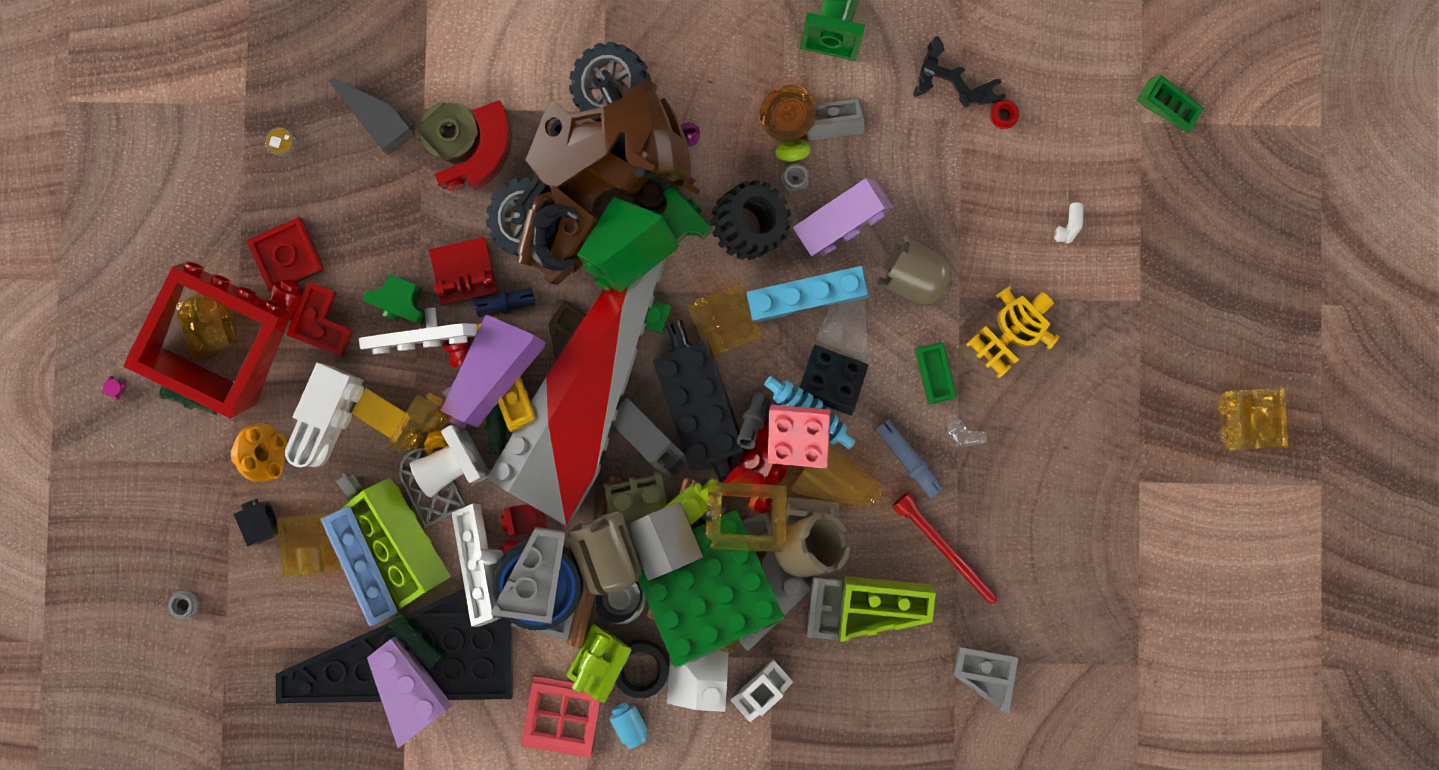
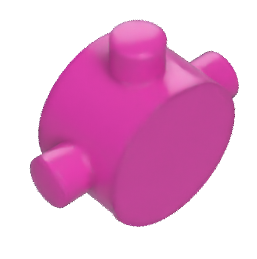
M113 375L108 376V380L103 384L101 393L113 397L114 401L120 400V396L124 393L127 384L126 382L115 380Z

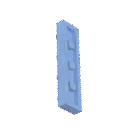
M350 506L321 518L320 520L368 625L373 626L398 613Z

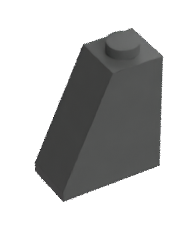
M628 398L618 403L616 408L618 410L615 422L612 421V425L651 465L671 480L688 463L685 454Z

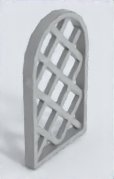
M425 448L411 450L403 457L399 467V475L402 485L424 528H427L442 519L448 518V516L452 515V512L466 507V504L453 480L450 482L451 485L447 484L445 486L451 488L448 499L438 496V491L432 497L433 500L430 508L420 505L423 495L426 494L422 489L419 490L411 487L414 476L412 472L404 470V464L407 459L411 461L420 459L422 451H425ZM418 452L416 458L410 457L413 453ZM404 474L410 475L408 484L405 481ZM411 491L419 493L417 503ZM454 491L460 503L452 500ZM437 499L447 502L444 512L434 510ZM450 504L460 506L455 510L447 513ZM420 509L428 511L426 521ZM432 513L441 516L430 522Z

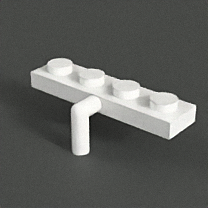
M425 308V329L359 338L360 349H371L372 355L390 353L391 347H397L398 351L415 350V344L423 343V348L441 346L442 340H449V344L466 343L467 337L476 336L478 332L477 324L460 323L438 327L436 308Z
M470 504L452 512V519L471 626L480 627L501 619V616L490 614L496 604L493 594L494 576L492 564L500 561L503 552L488 548L481 504Z

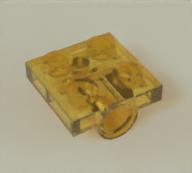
M202 294L177 304L178 318L191 360L205 358L238 343L227 306Z
M334 512L277 518L282 577L343 570L320 520Z

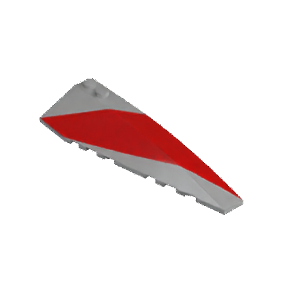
M667 258L622 292L611 288L609 291L603 290L570 338L531 401L536 419L513 432L487 477L489 481L566 526H569L599 474L601 455L603 450L606 451L610 440L607 436L612 421H616L618 414L616 408L620 396L624 395L638 351L636 345L639 336L643 335L646 326L644 323L648 307H652L655 298L653 291L656 283L660 282Z

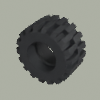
M753 180L750 183L744 181L720 197L716 202L717 205L713 207L711 214L715 217L710 219L711 226H715V230L712 231L713 236L720 239V242L717 244L721 248L725 246L727 248L726 253L730 256L736 253L737 259L743 260L747 257L748 260H754L779 247L783 243L782 241L787 238L789 232L786 230L791 228L792 222L787 220V217L791 216L790 209L785 208V204H787L785 197L781 199L778 196L780 191L776 188L771 190V184L764 182L760 185L759 180ZM742 208L749 209L756 215L760 225L759 233L751 231L745 225L742 218Z

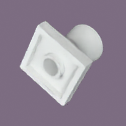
M450 425L441 430L448 446L426 457L410 462V468L416 482L428 497H433L443 487L465 474L469 483L483 481L489 476L490 470L466 427L464 429L458 425Z

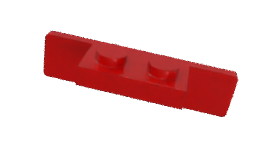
M765 419L763 428L759 430L755 447L753 449H746L747 451H745L739 463V466L764 475V484L752 496L748 505L749 508L765 514L772 506L775 499L774 494L780 482L785 478L788 466L768 463L769 420Z

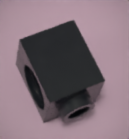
M258 499L251 500L242 504V510L234 514L247 547L258 545L283 533L270 501L259 502Z

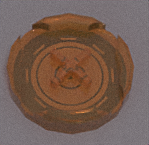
M797 85L782 86L783 89L772 91L762 102L759 112L762 126L767 134L777 141L789 142L797 140L807 134L815 124L818 114L816 102L809 91Z

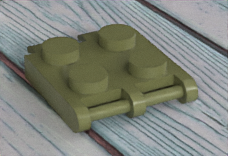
M660 471L654 472L653 476L635 479V477H630L628 481L609 485V482L603 483L608 513L622 512L626 524L661 510L667 505ZM655 481V484L637 488L639 484ZM630 487V490L611 494L612 490Z

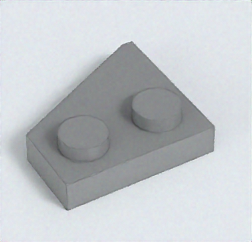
M958 646L954 676L1002 712L1009 714L1018 657Z

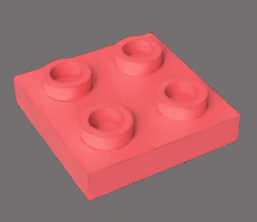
M771 404L769 409L768 463L827 469L831 410Z

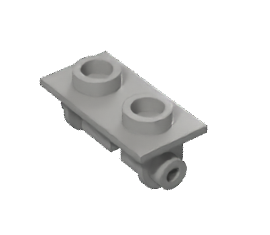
M781 496L778 525L786 526L815 514L829 513L839 519V502Z

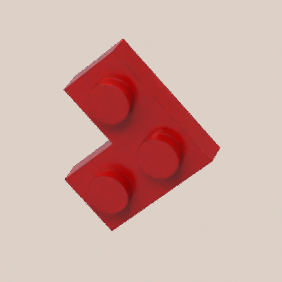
M307 281L286 336L343 357L353 330L327 320L337 293Z

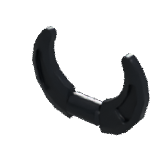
M562 204L547 205L535 214L531 226H535L533 245H529L531 255L543 268L552 271L565 270L575 263L574 259H557L550 253L547 246H544L545 227H549L556 218L561 216H570L575 219L579 217L574 209Z

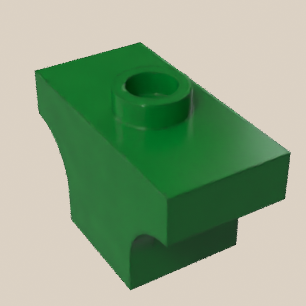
M672 185L663 193L667 206L661 215L678 243L687 236H698L704 240L712 232L711 227L699 215L702 212L692 199L686 201Z
M389 274L385 284L380 289L375 291L366 290L362 301L383 309V316L397 322L400 317L422 325L425 319V314L421 312L417 303L422 288Z

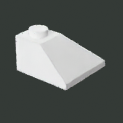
M729 647L717 650L678 669L674 668L672 660L669 658L667 704L693 710L725 712Z

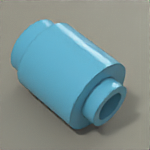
M623 702L611 710L613 714L609 717V720L621 743L626 744L628 749L642 744L649 738L646 733L648 728L635 704L628 705L627 702Z

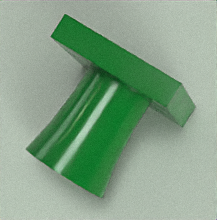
M822 0L820 14L807 12L800 49L856 61L865 28L864 24L852 22L860 0Z

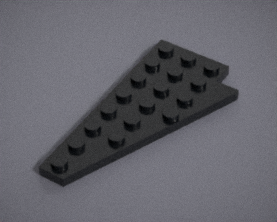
M464 588L276 673V704L382 702L367 657L397 635L405 642L448 700L512 699V622L506 617H501V619L480 627L471 626Z

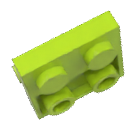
M593 623L582 647L579 649L566 674L574 682L572 689L580 693L585 691L596 701L605 703L632 649L602 626Z

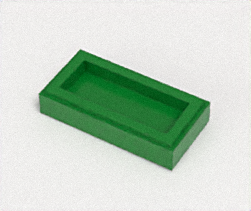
M944 342L915 348L914 351L927 404L931 405L956 399L957 395Z

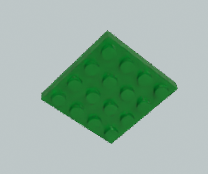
M737 510L692 530L703 558L649 581L642 567V575L638 581L676 669L786 619Z

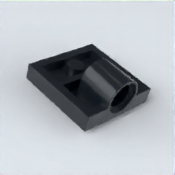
M814 345L799 387L803 389V394L808 392L813 395V399H820L823 402V406L826 405L831 409L852 416L869 365Z

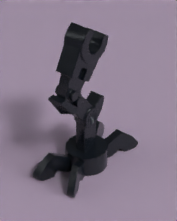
M936 36L929 43L927 49L930 52L926 55L918 79L919 86L915 87L914 97L925 94L933 87L931 81L933 76L951 82L960 95L959 101L965 108L969 107L970 103L985 105L997 103L1006 97L1005 94L995 95L992 90L993 87L1002 83L1001 79H994L970 90L960 76L965 71V68L958 67L950 70L938 66L939 59L937 57L945 50L940 37Z

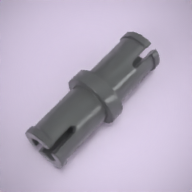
M757 392L752 394L748 411L742 416L741 422L743 425L737 438V444H741L740 447L744 449H753L755 447L759 430L765 424L764 414L770 400L763 393Z

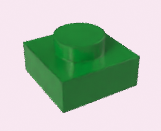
M654 300L652 307H648L644 320L646 324L645 329L663 334L672 306Z

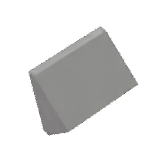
M680 502L627 524L636 553L648 581L703 558Z

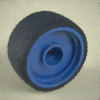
M529 539L512 546L497 564L493 577V594L496 602ZM563 545L552 622L544 623L506 617L510 622L523 629L526 628L534 631L547 630L563 623L575 611L582 596L583 579L574 554Z

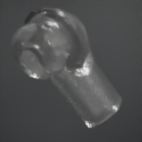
M958 418L949 420L945 427L947 436L960 447L987 444L985 431L969 432Z

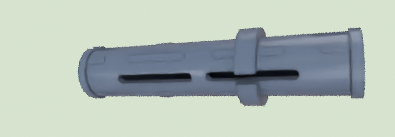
M890 419L875 429L910 472L908 476L918 482L929 498H932L939 493L938 491L944 488L928 468V462L922 461Z

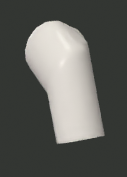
M1082 203L1070 204L1069 222L1066 228L1062 226L1056 228L1054 233L1055 241L1069 244L1082 229L1084 205Z

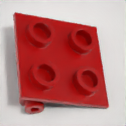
M485 236L428 249L436 281L434 290L436 295H439L441 306L498 293Z

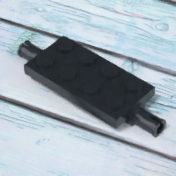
M677 320L672 322V324L665 325L673 346L672 353L654 359L653 363L690 470L707 464L714 465L720 485L723 488V481L733 471L730 459H733V455L747 450L740 447L741 444H737L740 430L709 341L705 340L694 345L693 343L690 344L683 320Z

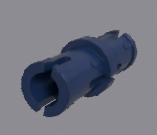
M532 287L510 293L501 291L496 296L474 299V304L477 306L475 308L477 316L482 317L498 312L507 314L511 313L512 309L531 305L535 306V299H533L534 293Z

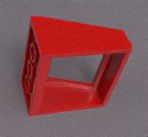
M187 261L186 263L172 266L127 355L123 367L231 419L257 404L291 312L282 309L283 306L276 301L264 300L256 296L255 291L246 287H237L229 283L230 280L218 274L212 275L204 271L203 266ZM184 286L263 324L234 382L162 348Z

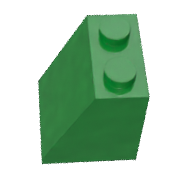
M613 197L577 255L584 264V270L594 277L595 280L593 282L598 287L609 291L611 288L622 292L676 251L679 243L662 215Z

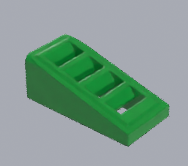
M1162 75L1150 78L1136 100L1148 110L1185 132L1191 131L1204 109ZM1166 95H1168L1169 99L1164 105L1162 102L1165 99ZM1176 102H1179L1180 104L1176 108L1175 112H1173L1172 109L1174 105L1176 104ZM1186 107L1189 108L1190 110L1187 113L1186 117L1182 119L1181 115L1183 114L1184 110L1186 109Z

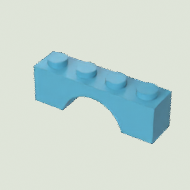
M858 266L748 291L747 297L752 321L763 322L811 308L870 298L871 294L865 268Z

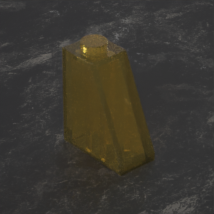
M830 445L827 469L805 467L789 488L794 493L865 508L867 504L873 506L882 494L878 490L882 485L879 481Z

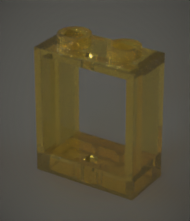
M715 482L713 492L708 491L707 509L712 510V521L706 520L705 538L711 539V548L782 552L786 536L787 486ZM722 496L772 498L771 536L720 534Z

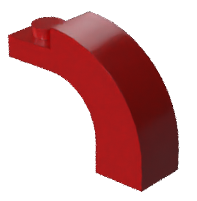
M500 100L473 110L480 129L479 147L469 160L434 173L438 185L443 190H457L463 187L466 181L469 182V185L474 190L479 189L494 179L503 168L510 153L512 131L505 107Z

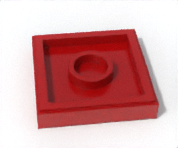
M297 217L246 240L269 293H271L275 282L290 280L297 283L325 270L301 217Z

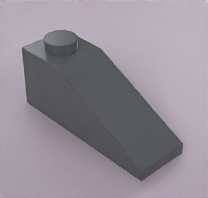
M335 78L329 81L377 145L387 155L415 135L410 129V126L414 123L403 110L398 113L392 105Z

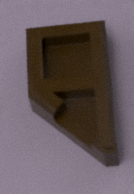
M565 300L548 324L555 359H558L586 316L585 313Z

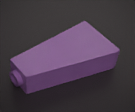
M485 315L441 408V412L450 415L449 422L464 429L467 424L478 428L498 404L499 398L507 393L541 352L546 342L531 333Z

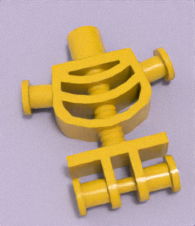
M1007 287L996 295L1006 305L997 315V322L1003 334L997 338L987 326H984L979 332L989 341L987 344L979 338V333L967 342L966 346H971L977 352L976 356L978 358L984 355L989 360L985 366L987 368L991 366L998 373V378L1011 368L1010 364L1006 366L1000 359L1002 355L1011 364H1015L1019 360L1006 347L1010 342L1022 347H1029L1041 340L1047 345L1046 348L1050 350L1059 339L1058 334L1054 336L1047 331L1050 323L1042 316L1054 305L1053 300L1046 293L1041 292L1030 303L1024 296L1015 299L1010 291L1012 287ZM1013 307H1015V310L1020 318L1017 319ZM1006 314L1011 323V326L1009 328L1007 327L1005 321ZM1027 325H1028L1029 327L1034 328V329H1036V330H1038V331H1037V332H1033V331L1027 329L1026 327H1027ZM1019 333H1021L1022 335L1030 337L1032 339L1030 341H1025L1019 339L1016 336ZM992 346L998 350L994 356L988 351Z

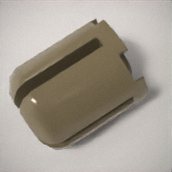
M616 511L598 516V519L584 524L583 527L580 523L566 531L585 587L592 594L601 596L622 591L633 585L642 575V566L622 512Z

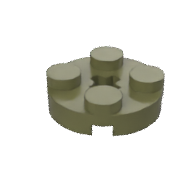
M442 102L433 105L425 112L420 123V139L424 147L434 157L447 162H453L467 156L474 149L480 135L477 121L472 113L465 106L458 103ZM444 126H456L455 135L452 138L449 136L443 137L445 133L443 130Z

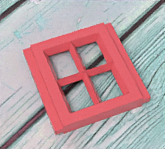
M534 675L521 746L591 758L601 702L596 701L585 691L580 693L572 689L574 682ZM541 693L563 697L560 713L538 709ZM568 698L589 701L588 717L566 714ZM537 715L559 719L556 735L535 731ZM564 721L586 723L584 740L562 736Z

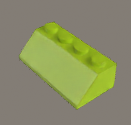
M391 477L363 490L341 508L350 506L397 610L407 606L451 577L446 564L438 556L430 538L424 533L415 513L409 508L402 497L401 490L395 485Z

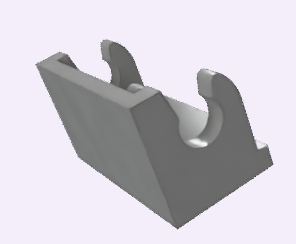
M811 577L805 632L807 637L836 640L838 638L844 579Z

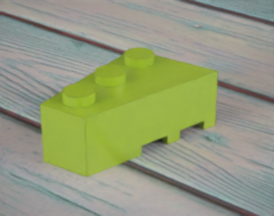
M844 576L838 628L840 642L863 635H876L877 632L899 630L933 622L936 592L932 584Z

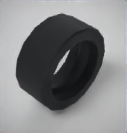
M636 640L626 644L632 649L630 655L636 652L651 654L658 664V674L651 684L636 686L626 679L623 666L615 682L617 687L624 694L633 698H648L657 694L664 687L669 674V662L665 652L657 644L647 640Z

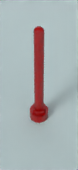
M910 492L902 495L892 505L899 516L903 515L905 518L909 517L987 603H996L997 595L918 511L919 506L916 504L917 500Z

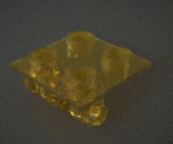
M740 283L709 297L699 298L694 301L695 303L687 306L701 340L709 341L714 357L763 336L757 322L752 321L749 303Z

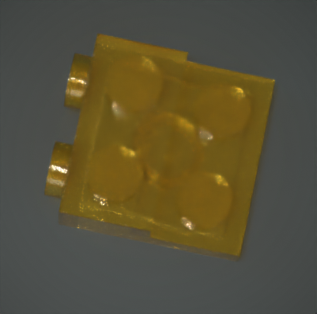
M1285 389L1222 391V398L1218 402V409L1223 414L1224 427L1220 431V439L1225 444V450L1288 447Z
M429 392L427 396L417 394L387 446L397 452H409L411 448L415 450L422 441L424 435L421 432L431 433L436 431V429L440 431L449 417L446 413L441 412L445 399Z

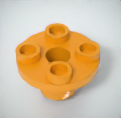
M268 424L249 425L238 434L231 450V459L241 475L252 482H267L281 476L285 464L287 439L283 433H279Z

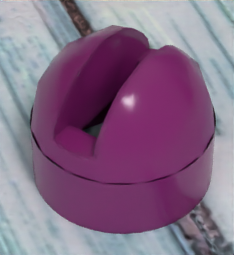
M691 122L683 123L681 125L683 132L695 130L696 132L685 135L687 146L696 145L700 139L698 126Z

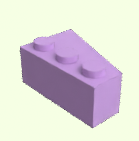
M865 178L795 225L793 229L811 257L820 254L823 258L837 249L835 244L843 239L848 242L861 233L859 229L867 224H870V226L876 224L885 217V213L894 207L877 180Z
M399 635L390 639L367 657L398 748L452 706Z

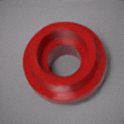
M1009 100L998 101L991 108L990 120L999 129H1009L1019 119L1018 107ZM1006 111L1009 118L1007 120L1001 119L999 112Z

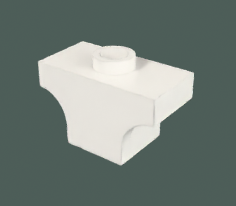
M773 659L733 695L730 701L751 722L757 716H763L774 706L794 682Z

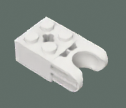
M316 363L292 417L298 421L285 449V457L290 464L296 467H319L328 461L342 429L348 427L352 419L350 410L354 402L357 403L363 394V379L333 366Z

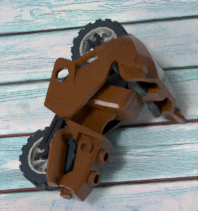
M607 42L606 45L603 43L595 44V48H588L582 53L581 59L577 58L574 63L576 66L574 72L571 71L569 79L572 80V85H569V90L574 96L572 99L573 103L580 109V112L570 114L556 103L547 105L525 160L536 175L533 179L516 178L510 180L511 183L509 184L504 183L499 187L500 191L492 195L491 206L488 205L486 213L489 214V219H486V225L490 228L491 232L489 235L491 239L497 242L496 245L501 250L519 256L518 263L534 266L545 274L544 279L551 284L559 285L571 272L575 273L581 267L583 262L577 254L601 218L593 211L594 202L601 193L613 189L614 186L629 193H636L648 179H653L663 190L668 189L672 183L685 187L697 195L700 192V189L693 185L696 180L691 177L689 150L676 114L665 98L659 99L657 96V85L651 82L650 74L646 71L648 69L647 65L640 59V56L625 45H618L615 42ZM616 63L624 66L625 70L615 76ZM609 64V70H608V71H607V70H603V71L600 70L602 67H604V66H606V65ZM627 76H628V87H627L626 83H625L624 81H622V80H623L624 78H626ZM600 89L601 92L595 100L592 90ZM604 99H605L607 105H603V104H602L603 101H604ZM588 118L596 121L595 123L584 122L582 125L575 123V121ZM552 119H558L552 124L549 135L547 131L548 123ZM547 205H566L574 209L579 215L577 219L570 216H561L556 218L549 227H545L544 246H547L550 253L557 259L575 260L574 265L565 270L552 271L543 268L531 255L529 245H533L535 227L531 226L535 214ZM511 211L515 212L514 217H510ZM510 223L518 225L514 232L511 230Z

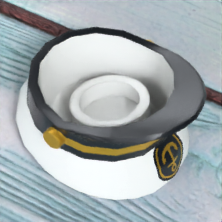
M637 580L633 585L622 591L601 596L595 595L594 602L596 610L603 620L621 625L632 622L641 614L646 598Z

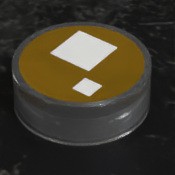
M272 128L265 137L266 148L275 156L287 157L296 148V138L287 128Z

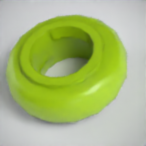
M788 140L776 147L775 154L778 159L783 161H798L810 154L811 146L803 140Z

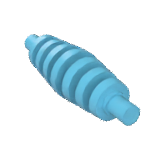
M770 376L764 383L767 388L774 392L773 400L777 404L782 402L781 405L829 409L826 405L823 406V402L820 399H813L812 394L808 392L803 394V389L798 386L793 388V383L788 380L781 383L773 376ZM832 413L830 415L829 443L834 445L839 442L847 449H850L854 445L855 439L846 433L847 426L842 421L839 422V418Z

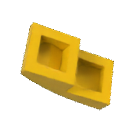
M365 388L360 400L351 411L359 419L396 442L401 440L414 418L368 388Z

